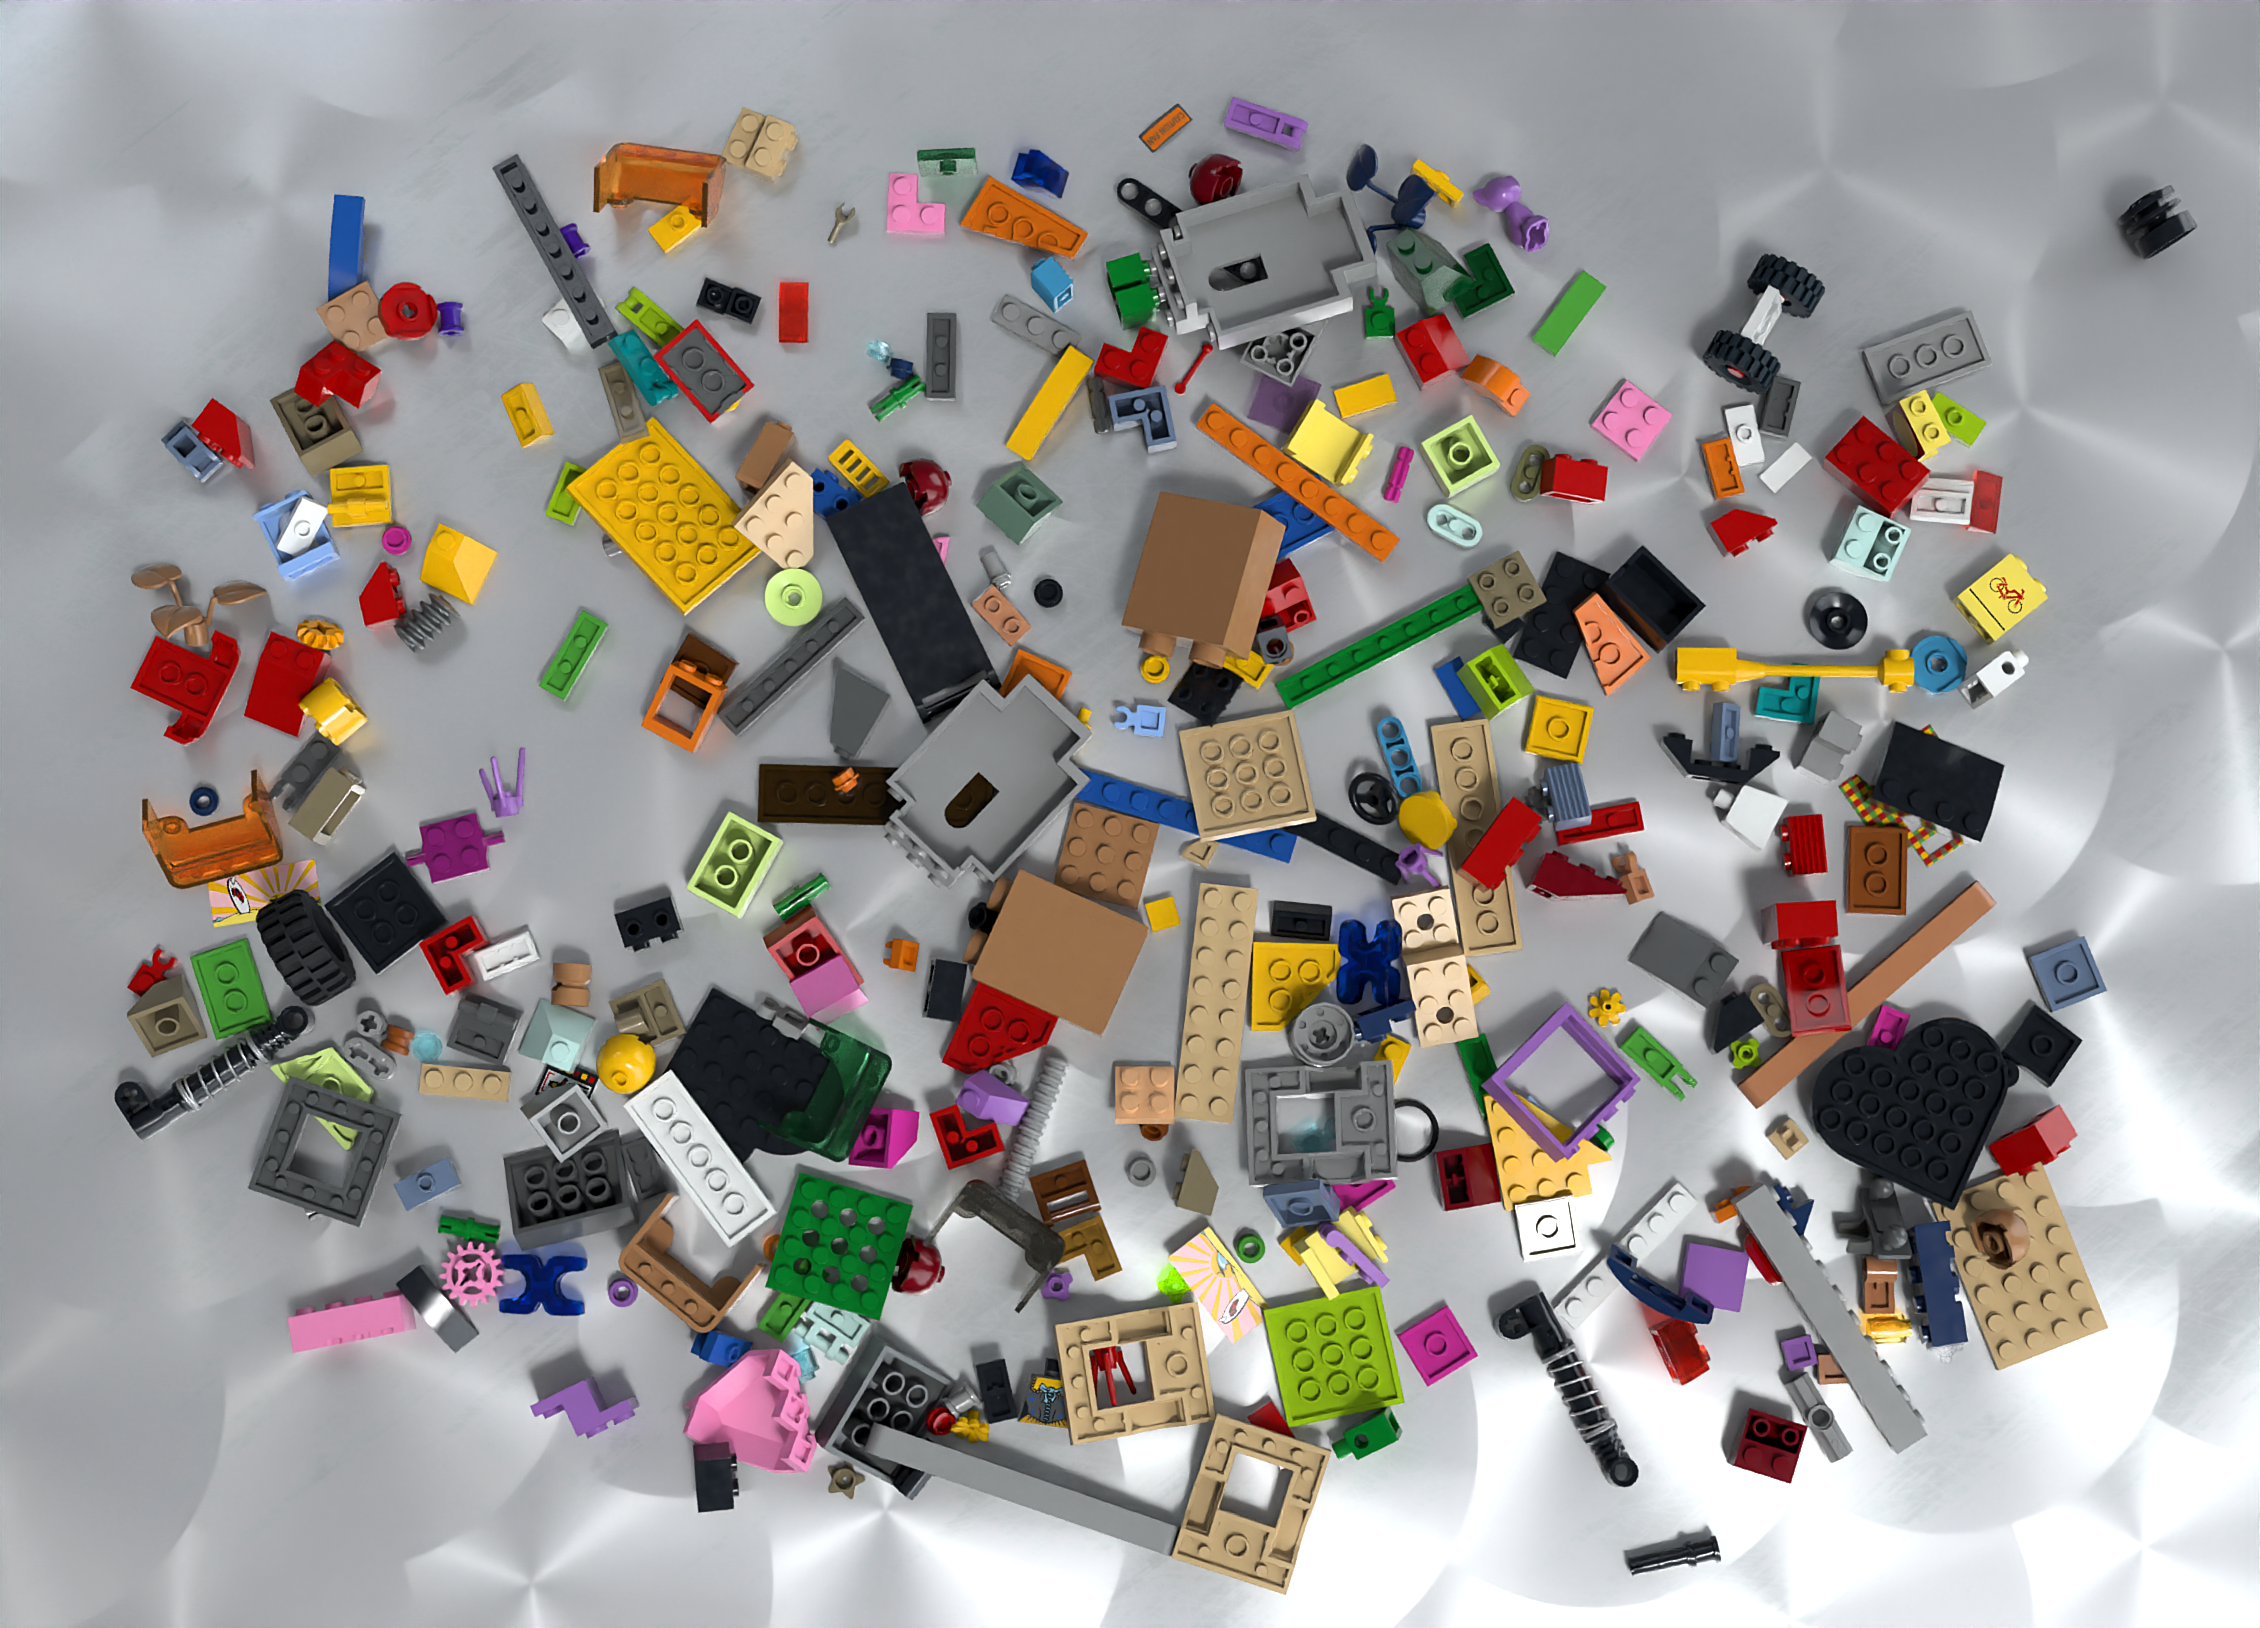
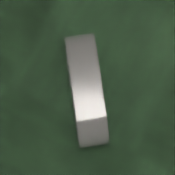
M354 1037L345 1043L343 1051L345 1058L377 1080H388L395 1075L397 1070L395 1059L370 1041ZM362 1043V1051L369 1055L366 1059L362 1056L354 1058L352 1046H359ZM386 1059L388 1061L386 1063V1067L389 1068L388 1072L378 1074L379 1068L371 1063L372 1060L384 1062Z

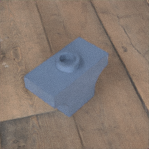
M181 421L161 441L184 467L204 483L224 462L205 443L196 437L197 434L184 421Z
M446 1157L393 1185L406 1211H410L453 1191L462 1182L450 1158Z

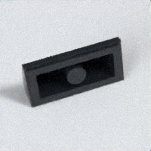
M1274 901L1271 936L1329 941L1332 906Z

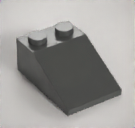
M1662 912L1628 960L1701 1011L1709 1007L1739 962L1737 958L1715 943Z

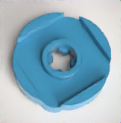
M1938 635L1929 636L1918 642L1911 650L1909 657L1914 658V684L1930 695L1947 693L1959 686L1964 680L1966 665L1968 664L1967 655L1963 647L1956 640ZM1933 657L1936 660L1942 659L1944 661V664L1941 666L1942 672L1931 668V659Z

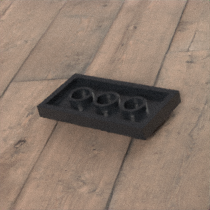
M1557 551L1541 587V591L1547 601L1531 611L1513 653V659L1565 681L1583 641L1572 611L1593 592H1597L1611 574Z

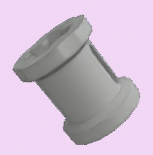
M369 1010L359 1014L355 1023L356 1029L361 1035L371 1038L384 1035L388 1026V1022L383 1014ZM374 1020L377 1024L376 1029H370V1026L366 1025L367 1021Z
M967 1381L963 1383V1388L950 1398L945 1397L943 1399L957 1420L973 1405H980L982 1403Z

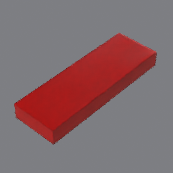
M1639 801L1591 810V825L1556 831L1553 822L1557 847L1645 830Z

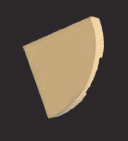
M1214 840L1202 843L1196 841L1188 845L1180 856L1206 869L1220 843Z

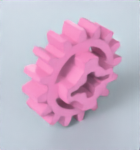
M469 1242L467 1249L462 1244L458 1245L457 1254L454 1252L447 1253L451 1261L441 1263V1266L447 1269L446 1273L439 1275V1278L447 1279V1283L442 1289L452 1290L449 1296L451 1300L459 1296V1305H465L470 1300L471 1307H475L478 1304V1299L483 1304L489 1303L487 1295L498 1296L495 1287L504 1286L505 1284L502 1280H499V1275L506 1274V1270L499 1269L498 1267L503 1262V1259H494L495 1249L486 1252L485 1243H481L478 1249H476L474 1242ZM476 1254L480 1255V1258H477L475 1262H470L464 1256ZM489 1266L492 1271L491 1280L487 1277V1268ZM455 1268L458 1270V1281H457V1282H455V1279H454V1270H455ZM477 1268L476 1276L478 1279L468 1281L470 1273L467 1270ZM471 1286L482 1290L478 1294H468L465 1291Z

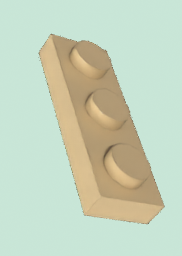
M422 1063L419 1093L508 1102L512 1073Z

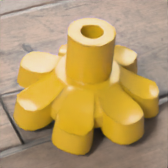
M1601 989L1599 991V998L1597 996L1589 998V1004L1594 1006V1008L1588 1011V1016L1591 1019L1598 1017L1597 1023L1600 1027H1606L1608 1021L1616 1026L1620 1023L1618 1014H1625L1627 1010L1625 1005L1619 1004L1622 995L1619 992H1615L1610 996L1608 989ZM1606 1005L1610 1006L1609 1010L1606 1009Z
M976 1410L968 1411L967 1418L959 1417L957 1423L953 1424L950 1430L952 1433H956L955 1436L957 1438L964 1439L968 1437L969 1443H977L978 1438L981 1441H988L989 1425L979 1422L980 1413Z

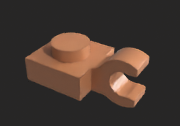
M1633 851L1623 854L1626 864L1622 856L1612 859L1615 870L1624 875L1619 877V880L1623 882L1622 887L1628 890L1625 896L1629 905L1655 896L1645 869L1639 870L1637 857Z

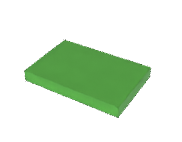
M248 938L190 957L216 1040L219 1041L266 1025L267 1023L269 1024L274 1019Z

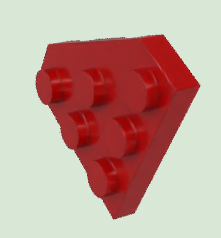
M978 982L942 1063L970 1075L1005 1060L1047 1046L1059 1018Z

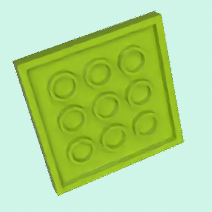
M1379 1285L1340 1293L1332 1300L1325 1296L1263 1310L1289 1428L1405 1403Z

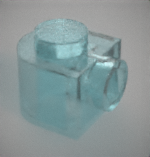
M812 1347L790 1355L800 1365L802 1375L798 1377L799 1384L816 1377L814 1371L819 1370L820 1366Z

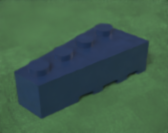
M1950 1220L1914 1225L1907 1230L1912 1256L1911 1259H1908L1910 1267H1907L1906 1272L1909 1284H1914L1916 1296L1912 1298L1913 1308L1916 1314H1920L1922 1326L1918 1328L1919 1337L1922 1344L1926 1343L1927 1350L1963 1345L1968 1342L1963 1305L1960 1300L1956 1301L1955 1295L1959 1294V1278L1955 1271H1951L1953 1258H1955L1954 1245H1950L1946 1239V1231H1951Z

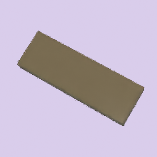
M621 362L599 368L598 371L622 445L649 436L650 434L633 380Z

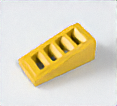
M848 438L827 458L828 462L866 499L880 493L890 483L881 471ZM850 451L852 455L841 465L838 461ZM860 460L861 463L849 473L847 469L855 461ZM868 468L870 471L858 482L856 478ZM876 476L878 480L866 490L864 486Z

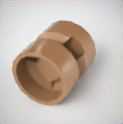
M553 963L552 979L557 982V985L551 990V1005L589 1007L590 990L586 988V984L591 982L592 965Z

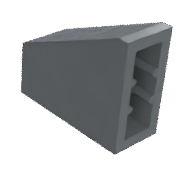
M839 667L836 676L830 743L835 746L833 752L847 760H849L850 756L858 759L891 703L892 698L889 694Z

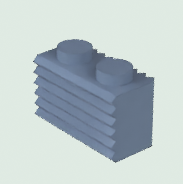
M1579 763L1547 767L1544 770V777L1539 780L1542 796H1547L1550 804L1546 806L1548 822H1554L1556 831L1591 825L1592 814Z

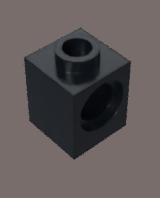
M1280 614L1259 620L1255 638L1264 664H1279L1285 661L1286 658L1293 657L1286 627ZM1279 639L1276 644L1267 645L1270 640Z

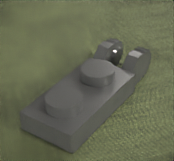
M317 732L283 773L282 779L274 785L268 797L275 800L281 796L289 784L292 785L296 790L290 794L282 806L285 811L289 812L304 795L306 796L343 750L320 732Z

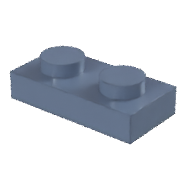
M1725 702L1713 704L1710 761L1737 764L1740 706Z

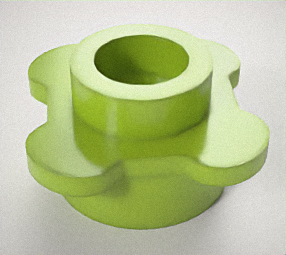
M1754 1038L1746 1042L1736 1040L1730 1045L1734 1059L1732 1065L1736 1069H1742L1744 1066L1749 1065L1758 1067L1761 1064L1762 1060L1758 1056V1040ZM1744 1051H1747V1052H1748V1056H1747V1057H1745V1056L1743 1055V1052H1744Z

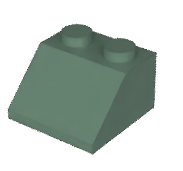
M1020 463L992 483L976 507L998 526L1009 539L1020 545L1040 528L1061 506L1063 501L1023 463Z

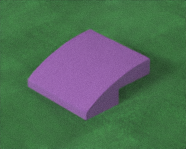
M1687 1242L1678 1296L1683 1298L1688 1290L1714 1305V1308L1740 1312L1749 1255L1743 1252Z

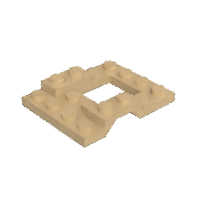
M1198 1302L1163 1306L1053 1325L1070 1445L1130 1436L1163 1428L1215 1421L1216 1416ZM1143 1341L1152 1399L1097 1409L1089 1350Z
M1217 1413L1181 1523L1172 1558L1286 1595L1296 1565L1302 1538L1317 1499L1331 1450ZM1236 1453L1293 1471L1275 1526L1219 1508Z

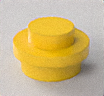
M1150 655L1141 664V675L1149 683H1161L1169 675L1170 667L1165 658Z

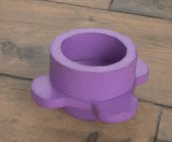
M1052 1269L1047 1270L1044 1273L1046 1280L1044 1287L1041 1289V1295L1046 1299L1054 1297L1058 1298L1061 1302L1067 1301L1070 1297L1068 1288L1069 1284L1073 1281L1072 1275L1067 1272L1059 1274L1055 1273ZM1059 1283L1060 1287L1055 1288L1054 1284Z

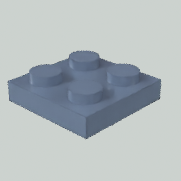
M2085 936L2027 958L2049 1012L2057 1011L2107 991Z

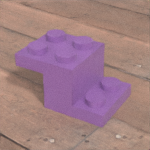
M594 1377L580 1381L530 1406L534 1417L543 1414L545 1419L565 1410L577 1437L586 1434L587 1438L608 1429L606 1423L611 1420L616 1425L635 1416L633 1410L640 1407L636 1396H633L608 1408Z

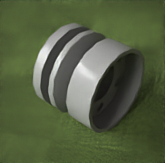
M1326 1002L1313 1004L1300 1012L1290 1024L1288 1032L1289 1048L1295 1058L1306 1066L1329 1067L1346 1057L1353 1047L1355 1039L1354 1023L1348 1013L1338 1005ZM1322 1030L1324 1031L1323 1037L1326 1038V1041L1323 1040L1318 1044L1315 1042L1316 1036L1313 1033Z

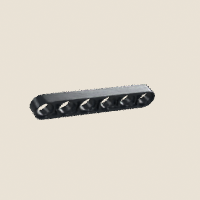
M1126 178L1118 184L1117 198L1119 202L1159 230L1170 228L1169 221L1176 217V213L1183 212V210L1138 180ZM1128 185L1134 186L1138 191L1137 196L1131 200L1125 199L1121 194L1122 189ZM1156 201L1161 205L1162 210L1157 215H1149L1145 210L1146 204ZM1255 258L1219 269L1242 285L1258 282L1261 277V266ZM1246 264L1253 265L1256 268L1257 273L1251 279L1244 278L1240 273V269Z

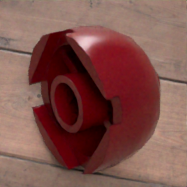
M1210 154L1198 163H1195L1189 171L1190 193L1196 203L1203 206L1226 199L1229 194L1231 197L1235 196L1243 174V169L1238 167V164H1241V162L1224 154Z
M924 458L912 459L900 465L899 478L905 477L906 486L921 518L938 512L946 504L949 488L952 486L949 473L943 471L933 460Z
M913 1234L911 1239L906 1238L904 1240L896 1266H899L898 1275H893L891 1280L892 1289L894 1292L904 1295L917 1296L926 1294L936 1283L942 1281L945 1267L942 1266V1257L938 1248L931 1241Z

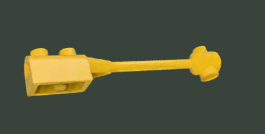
M1677 647L1675 651L1676 684H1682L1683 691H1699L1700 685H1711L1712 691L1721 692L1729 691V685L1765 678V676L1877 677L1882 686H1889L1890 693L1907 692V686H1913L1914 658L1909 657V650L1895 649L1885 651L1886 657H1882L1878 665H1765L1762 662L1737 659V648Z

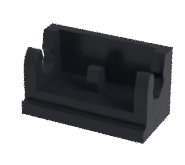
M940 959L932 960L922 1018L947 1022L959 1021L968 964Z
M996 1359L973 1365L986 1423L993 1424L1018 1418L1005 1359Z

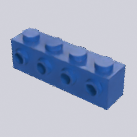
M816 468L811 474L813 478V512L824 521H826L827 517L861 502L860 500L863 497L851 487H848L847 490L838 484L840 479L826 469L823 473Z

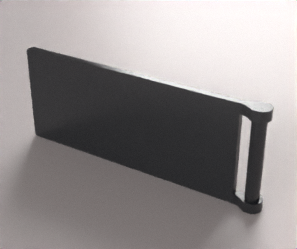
M904 482L896 484L826 518V523L923 724L930 722V718L959 705L978 683L928 707L924 706L922 699L985 670L988 678L984 680L995 690L1002 687Z

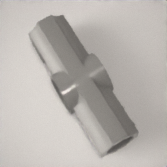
M1807 1372L1793 1377L1784 1384L1802 1414L1804 1423L1812 1431L1830 1463L1841 1460L1854 1451L1836 1422L1833 1411L1826 1405ZM1822 1409L1825 1414V1420L1821 1425L1817 1426L1812 1421V1415L1816 1410Z

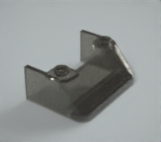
M979 1179L971 1180L956 1193L935 1221L922 1244L928 1247L953 1212L963 1218L978 1216L1023 1248L1027 1264L1038 1272L1025 1288L1016 1305L1015 1311L1020 1313L1062 1258L1066 1248L1065 1241L1058 1233L985 1181Z

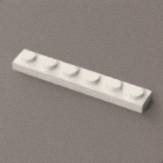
M1676 1182L1615 1245L1638 1258L1637 1268L1699 1203ZM1608 1253L1553 1308L1574 1330L1621 1284L1606 1262Z

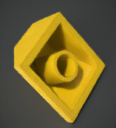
M439 523L426 549L420 581L473 605L498 553L474 539Z

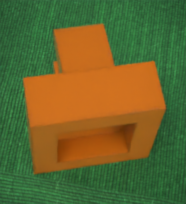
M893 938V941H889L885 945V947L892 949L891 958L883 959V963L888 965L889 968L915 972L920 943Z

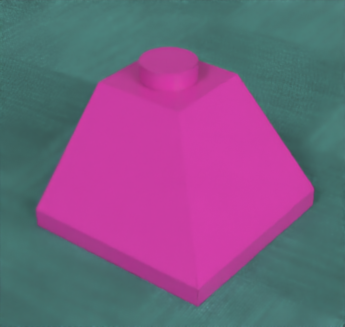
M854 1106L849 1165L892 1169L917 1142L919 1112Z

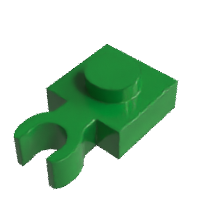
M1384 288V298L1380 300L1374 297V289L1370 290L1369 300L1373 308L1365 309L1366 340L1395 338L1394 308H1386L1385 306L1389 297L1387 288Z

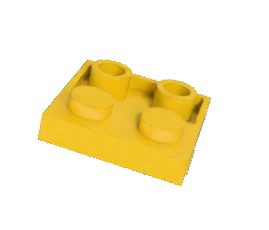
M388 465L330 469L331 503H327V511L329 515L332 514L333 527L393 524L390 467Z

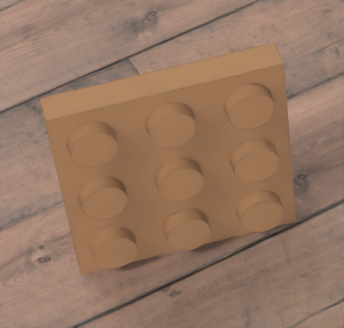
M1075 802L1053 884L1075 894L1138 909L1160 824Z

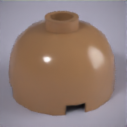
M1990 1209L1974 1218L1976 1221L1971 1223L1970 1226L1972 1240L1979 1253L1985 1251L1990 1257L1986 1260L1990 1265L1997 1269L2007 1270L2026 1256L2030 1246L2028 1225L2022 1217L2008 1209Z

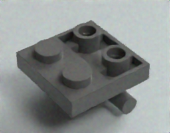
M468 991L465 999H461L457 1009L460 1010L447 1047L503 1067L525 1012Z

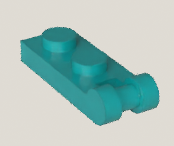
M634 329L620 334L609 341L608 345L649 405L656 406L661 404L663 399L670 400L678 396L677 385L673 381L668 380Z

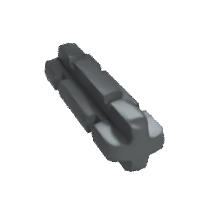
M1091 377L1087 380L1088 390L1091 392L1089 395L1092 416L1095 419L1094 429L1097 434L1107 433L1110 431L1109 419L1106 418L1108 410L1105 392H1102L1104 390L1103 378Z

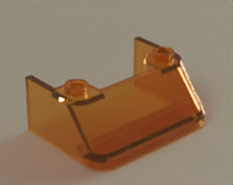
M615 144L594 167L593 212L599 213L606 204H610L613 208L624 209L635 200L689 207V213L694 215L696 219L701 220V227L707 228L718 213L726 173V158L716 154L643 144Z
M257 769L251 771L252 794L246 796L242 802L243 815L189 829L186 821L178 816H166L158 819L148 798L142 800V832L171 886L178 889H187L270 867L281 862L283 859V844L272 800Z

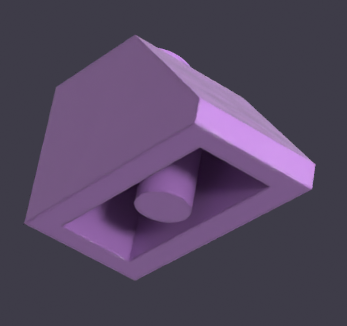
M984 1069L966 1079L955 1103L979 1119L1017 1126L1020 1123L1030 1102Z

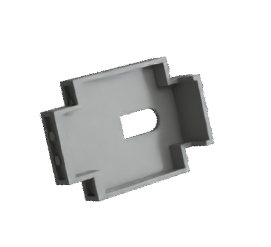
M1308 174L1176 213L1177 225L1172 226L1173 232L1171 228L1160 231L1161 242L1157 243L1156 247L1150 248L1152 259L1147 261L1151 276H1157L1160 283L1156 285L1160 302L1166 301L1168 309L1164 310L1168 326L1175 327L1177 336L1206 327L1210 341L1216 340L1219 350L1352 311L1353 300L1348 284L1377 276V260L1351 189H1345L1317 198ZM1257 257L1261 258L1268 278L1228 291H1217L1209 284V277L1214 271Z
M1029 673L1005 699L982 679L886 781L891 786L887 791L897 801L901 802L905 799L907 803L889 817L891 820L883 827L888 832L884 837L896 848L902 845L909 852L906 858L918 869L923 865L931 873L927 877L938 888L945 885L949 889L972 864L976 866L973 872L986 883L990 879L995 883L1091 781L1070 760L1089 741L1093 733ZM979 772L1000 792L968 826L954 828L946 821L945 809Z

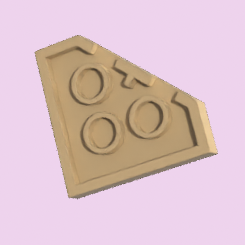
M790 458L786 460L731 522L739 532L783 569H802L814 556L813 478Z

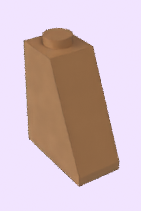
M767 421L735 476L742 490L756 495L786 462L796 441L795 434L791 432V426L781 421H776L775 424Z

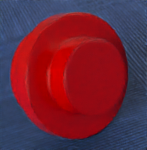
M938 1406L932 1409L926 1418V1427L935 1436L949 1434L952 1425L955 1424L954 1415L945 1406Z

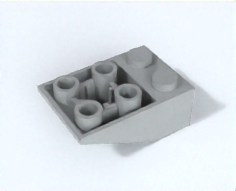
M1329 318L1250 341L1239 362L1292 388Z

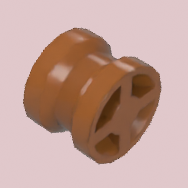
M388 1024L386 1028L388 1032L387 1037L381 1041L380 1046L408 1056L410 1052L408 1048L409 1043L415 1039L416 1034Z

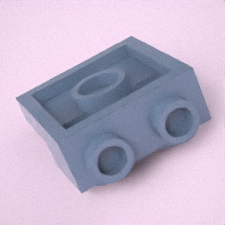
M1306 1179L1301 1182L1264 1186L1263 1198L1282 1228L1339 1221L1340 1200L1331 1185L1324 1186L1320 1179Z

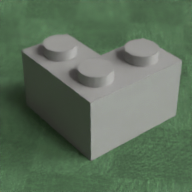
M1830 710L1819 718L1794 769L1824 785L1830 783L1832 779L1836 781L1844 765L1840 764L1843 756L1849 755L1851 751L1855 752L1863 736L1859 733L1863 726Z

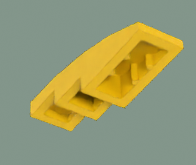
M1070 345L1034 398L1005 446L1027 461H1031L1045 437L1050 434L1063 410H1066L1095 360Z

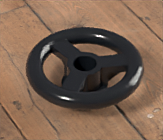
M1365 772L1357 775L1351 781L1348 790L1349 801L1353 810L1360 818L1378 826L1390 824L1397 818L1400 811L1399 795L1386 778L1376 773ZM1362 782H1375L1368 792L1357 793L1358 786ZM1391 800L1392 806L1389 812L1387 803ZM1360 803H1367L1375 808L1381 817L1369 814Z

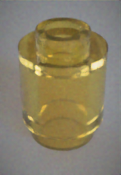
M1903 1313L1875 1314L1873 1318L1866 1319V1335L1868 1334L1876 1344L1906 1343L1907 1337H1911L1912 1334L1910 1319H1905Z

